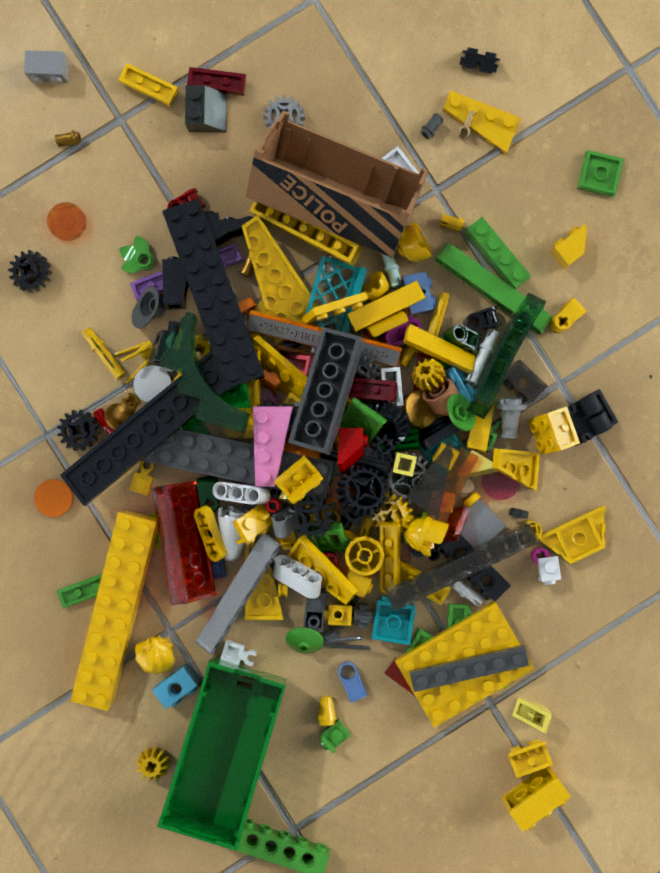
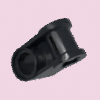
M493 306L469 314L463 320L462 325L477 332L498 327L502 323L498 320L497 306ZM469 319H474L477 326L471 327Z

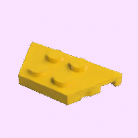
M601 505L542 533L538 540L569 564L604 549V533L606 531V523H604L605 505Z

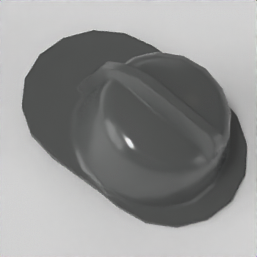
M148 286L133 309L132 323L138 329L146 327L152 318H159L165 313L166 308L163 303V295L158 293L154 286Z

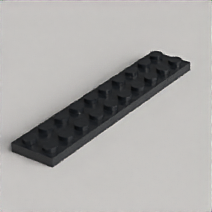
M199 198L162 210L226 389L230 390L264 378L262 367Z
M213 350L208 352L60 475L83 506H87L227 390Z

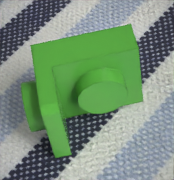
M338 718L335 721V725H330L321 732L320 743L325 750L329 749L331 753H334L336 747L350 737L351 734Z

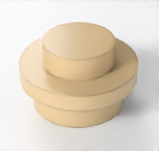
M462 478L456 482L455 490L459 496L469 497L473 494L475 487L470 479Z

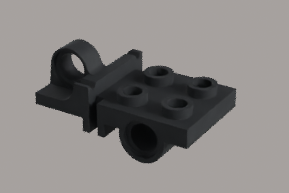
M600 389L567 407L580 442L577 445L586 443L587 440H591L594 436L610 430L613 425L618 423Z

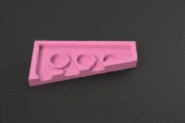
M294 406L253 407L255 486H276L274 480L279 476L281 459L286 445L285 441Z

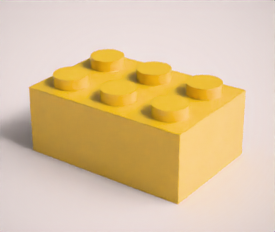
M548 767L535 772L501 798L509 814L522 832L532 829L542 818L550 816L552 811L558 806L565 805L571 796L552 769Z

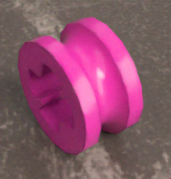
M535 548L531 552V560L538 564L536 554H540V551H543L542 555L545 557H550L546 549Z

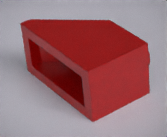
M339 428L337 465L340 473H344L364 455L365 447H368V435H364L363 428Z

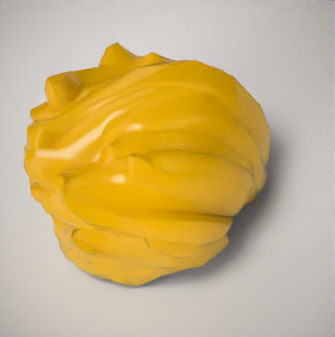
M158 635V637H151L146 641L139 642L135 646L136 662L146 673L158 675L172 668L175 660L173 650L171 649L173 644L169 643L167 638L163 639Z

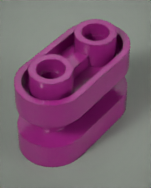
M407 315L408 322L380 334L379 337L389 345L398 346L403 343L406 328L409 324L420 329L422 326L417 319Z

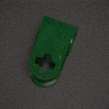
M459 324L447 329L443 334V338L445 341L477 355L478 342L482 339V335Z
M217 477L197 478L200 506H206L210 499L215 503L211 507L212 511H217L220 507V501L213 495V486L218 482Z

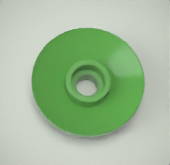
M461 394L451 395L447 402L450 419L458 429L462 431L471 430L475 425V413L470 402Z
M299 627L290 630L286 634L285 640L287 645L295 651L315 653L323 648L324 639L322 635L313 629Z

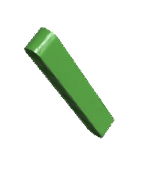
M445 243L435 257V261L535 333L542 335L552 321L553 317L548 312L452 244Z

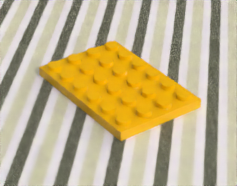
M493 601L396 658L395 663L413 691L410 670L519 646L520 643L498 605ZM528 658L529 666L417 692L413 691L435 728L534 670V667Z

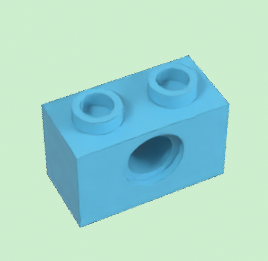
M185 663L158 683L152 691L165 709L169 706L174 708L182 701L181 698L184 695L190 696L198 689L196 686L200 680L189 665ZM173 684H179L182 690L176 691L173 688Z

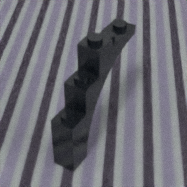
M204 212L217 247L230 239L244 235L242 225L254 218L252 216H245L241 219L226 217L220 220L219 212ZM174 256L162 259L164 306L166 310L186 309L189 284L180 259Z

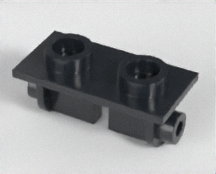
M467 47V51H462V53H465V57H461L459 65H463V68L475 70L477 63H481L479 71L490 74L497 72L498 65H495V61H500L499 58H496L497 54L486 52L485 55L478 54V49Z

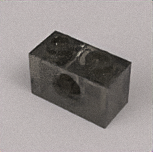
M521 360L516 361L501 377L503 380L502 384L509 390L513 389L517 393L516 397L521 398L522 403L527 404L532 403L548 386ZM520 378L526 381L527 385L525 388L519 386Z

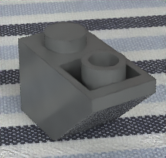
M321 588L320 596L317 598L306 597L304 628L323 632L326 589Z

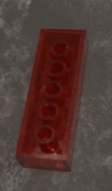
M196 481L151 488L172 605L188 604L216 596L211 560L208 557L194 518L195 510L201 507Z

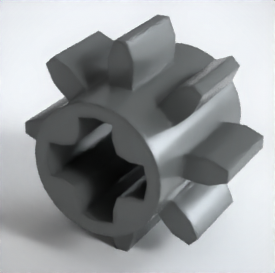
M358 603V608L352 609V622L356 623L358 628H367V623L373 622L374 613L373 609H369V605Z

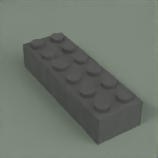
M323 327L288 443L331 456L365 344L362 337Z

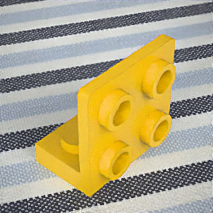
M567 406L528 419L529 428L535 437L536 447L541 455L561 451L580 444Z

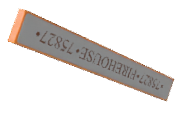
M252 310L249 313L247 330L313 347H317L323 329ZM362 338L365 344L360 358L366 354L367 360L373 358L374 362L397 367L402 351L401 347Z

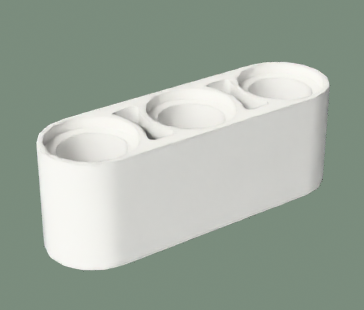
M217 482L213 486V495L220 500L255 505L266 504L271 497L270 491L262 486L235 482Z
M278 555L275 557L273 577L307 598L314 599L320 596L322 576L289 556Z

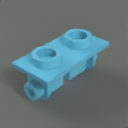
M453 366L445 371V377L451 379L461 395L469 402L476 398V392L471 384H463L462 381L466 380L467 377L462 370Z

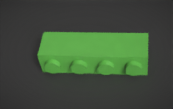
M483 217L467 228L464 233L465 237L501 280L516 289L531 277Z

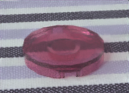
M499 471L482 475L481 478L482 488L485 493L491 498L498 500L509 499L514 496L520 486L518 482Z

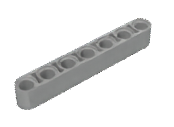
M266 533L255 544L196 640V644L210 655L222 643L281 548V544Z

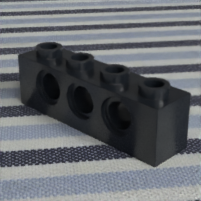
M453 529L443 539V542L438 544L441 548L439 552L446 559L450 557L455 562L452 565L460 573L464 571L468 575L466 579L473 586L477 584L482 589L480 593L486 600L491 598L495 602L511 587L457 530ZM457 548H463L464 550L461 557H455L454 553ZM475 561L477 568L474 571H469V563ZM489 575L491 578L490 582L483 585L482 578Z

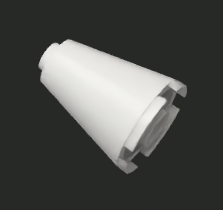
M222 506L218 509V527L227 551L226 557H224L226 561L238 559L245 546V543L237 544L236 541L241 537L232 523L248 512V510L242 509V507L228 506V509L223 510Z

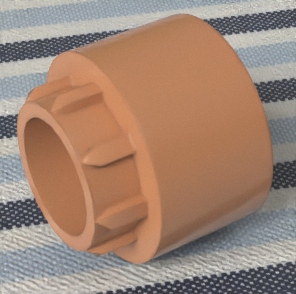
M443 377L444 383L438 384L439 389L433 387L432 392L427 389L423 391L422 397L435 414L447 416L449 415L447 410L449 397L453 394L461 393L450 378Z

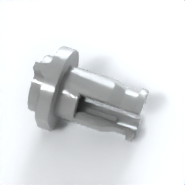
M500 398L499 402L495 403V408L501 410V437L518 438L517 429L520 410H526L527 404L522 403L521 398Z

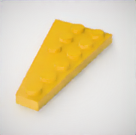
M257 215L243 224L242 229L266 314L303 323L302 317L305 315L311 294ZM315 300L312 304L313 308L318 307ZM273 337L275 345L284 340L281 338Z

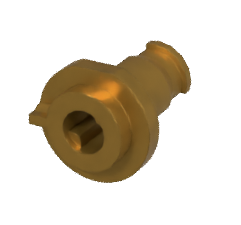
M127 393L126 398H122L121 403L110 405L104 414L107 425L115 430L130 418L136 411L137 406L141 404L139 397L133 393Z

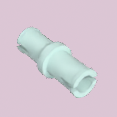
M382 255L385 264L384 271L388 275L391 289L401 287L403 284L398 272L399 265L396 264L394 255L392 258Z

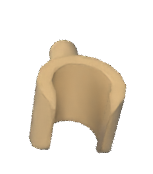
M470 110L464 126L460 127L458 131V136L462 130H466V138H468L470 134L469 126L474 111Z

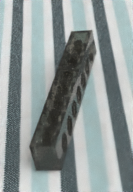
M524 523L385 589V593L395 612L538 544V541L531 526Z

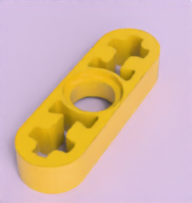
M208 506L196 509L194 518L206 552L212 561L217 562L226 557L227 551L212 509ZM208 530L211 531L213 538L209 535Z

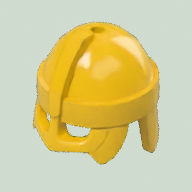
M430 517L418 518L409 524L404 537L413 549L429 557L431 556L430 549L434 548V543L441 544L443 542L449 524L433 520Z

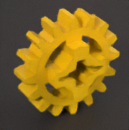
M395 493L391 496L389 494L385 495L389 498L388 502H384L386 507L380 509V513L378 515L375 514L371 519L377 521L376 527H379L382 521L401 524V533H404L413 519V516L409 515L412 508H407L409 502H402V496L398 499Z

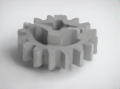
M283 95L281 100L276 96V102L270 100V107L265 106L266 113L263 114L264 120H266L265 126L269 127L270 130L282 111L290 113L289 121L304 126L302 122L305 120V115L302 114L304 113V108L299 107L300 102L296 101L294 103L292 96L287 100L286 95ZM273 112L275 113V116H276V117L274 118V121H272ZM295 113L297 114L296 121H294L293 118L295 116Z

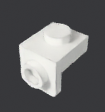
M558 556L537 558L540 575L538 581L544 582V585L556 584V580H561Z

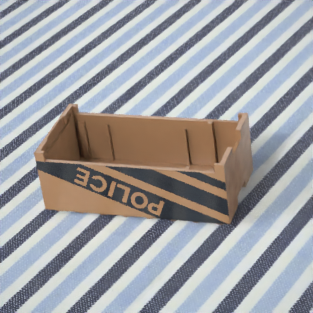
M282 111L255 149L245 197L392 258L412 215L429 171L421 168L418 174L289 121L290 113Z

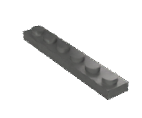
M519 645L410 670L409 673L413 691L417 692L529 666L525 646Z

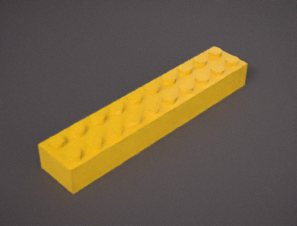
M127 510L119 511L117 514L71 702L108 711L115 702L161 519Z

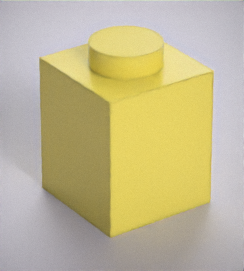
M396 452L392 472L413 477L417 457Z

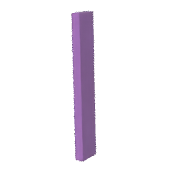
M237 243L218 249L225 268L243 262ZM162 271L130 283L137 302L148 286H154L158 293L163 292Z

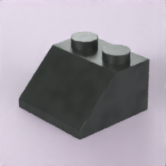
M186 85L185 125L188 132H226L227 94L205 85Z

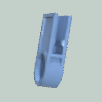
M351 661L342 662L338 668V675L350 702L352 703L368 696L356 665ZM345 665H351L355 669L354 675L350 678H345L340 673L341 668Z

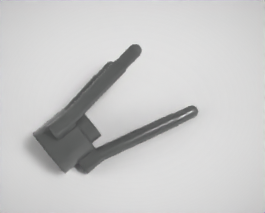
M343 626L329 627V631L324 632L326 647H331L332 649H371L370 646L341 644V642L363 640L362 636L341 638L340 632L336 631L345 628Z

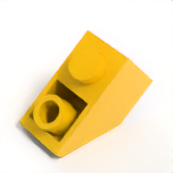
M585 224L580 228L575 226L568 232L569 237L565 240L561 237L553 244L555 248L550 253L563 269L567 268L584 254L587 226Z

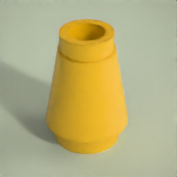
M321 696L317 718L321 726L335 725L336 715L332 696Z

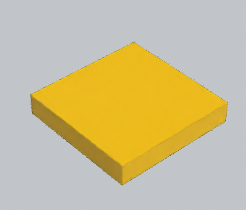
M401 310L365 329L373 337H376L408 322V317Z

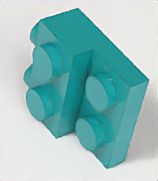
M382 595L381 599L377 598L371 639L410 645L416 610L412 600L401 598L400 602L393 601V597Z

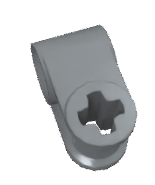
M287 505L272 516L274 534L277 538L288 537L295 531L294 528L297 525L296 523H291L295 519L291 512H296L293 505Z

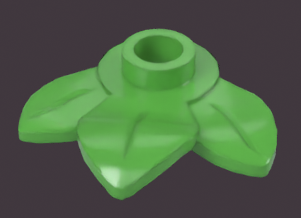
M136 236L134 246L119 248L122 258L126 261L121 268L125 272L136 273L139 270L146 271L154 266L155 259L150 253L148 242L144 238ZM147 258V259H148V263H147V264H143V263H142L143 259Z

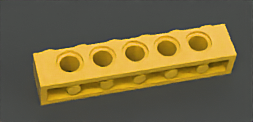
M254 201L249 210L254 216L258 215L261 220L354 267L362 252V248L350 240L274 210L259 202Z

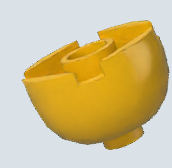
M416 222L405 228L399 242L400 246L397 249L402 257L406 256L412 262H421L430 258L432 251L426 237H423L421 234L422 230Z
M366 536L358 537L351 541L346 548V564L357 575H372L383 564V548L373 538Z

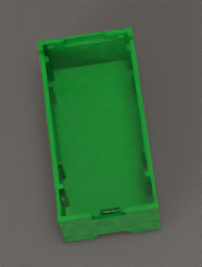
M214 656L208 661L205 676L157 827L234 851L238 850L286 688V678L220 660V658ZM241 674V675H245V676H248V677H251V678H255V679H254V681H251V680H248V679L239 677V675ZM238 680H241L247 683L253 684V686L250 687L237 682Z

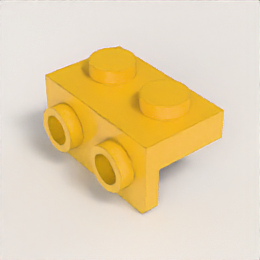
M304 455L276 478L274 482L288 497L289 501L294 504L302 500L305 494L312 488H316L323 480V477Z
M258 504L232 522L241 537L236 541L237 544L245 543L248 545L256 540V535H262L270 530L269 526L272 525V517L265 504Z
M539 739L528 742L529 746L521 748L520 745L510 749L511 753H508V758L517 779L553 766L545 746V741L540 742Z

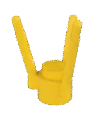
M150 340L114 353V356H119L137 349L134 353L121 359L122 362L130 360L139 354L143 359L147 357L143 364L126 380L127 384L135 378L139 370L150 363L149 358L153 348Z

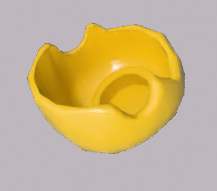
M382 271L369 275L370 282L368 284L363 283V291L361 293L366 292L368 301H375L383 297L389 289L388 281Z

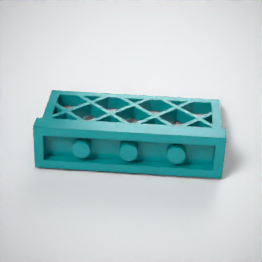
M322 256L305 314L313 308V301L320 298L323 305L326 304L322 296L329 292H332L336 301L339 300L334 290L342 285L347 292L344 298L361 293L367 269L352 267L346 263ZM324 262L332 264L335 272L326 276L323 270ZM345 268L353 271L351 279L344 281L339 272ZM337 273L341 284L333 288L328 277ZM325 280L330 290L321 294L318 289V283ZM351 308L347 309L346 312L336 318L331 315L329 316L331 321L323 325L321 321L317 322L321 328L333 322L337 331L349 333L351 322L347 314L354 310Z

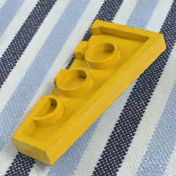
M450 90L442 111L461 124H465L470 110L474 111L469 126L471 131L485 138L486 142L492 146L495 145L501 150L500 152L506 155L521 117Z
M259 335L253 338L252 343L255 351L260 353V365L269 373L273 371L280 377V388L287 396L292 392L299 398H302L308 377Z
M305 535L298 538L287 556L319 573L322 576V584L326 586V591L345 605L349 603L359 590Z
M257 542L245 544V561ZM271 564L245 604V620H284Z

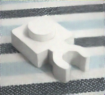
M227 639L220 660L239 665L240 660H243L246 665L253 666L254 661H250L248 656H256L257 652L255 650L244 651V644Z

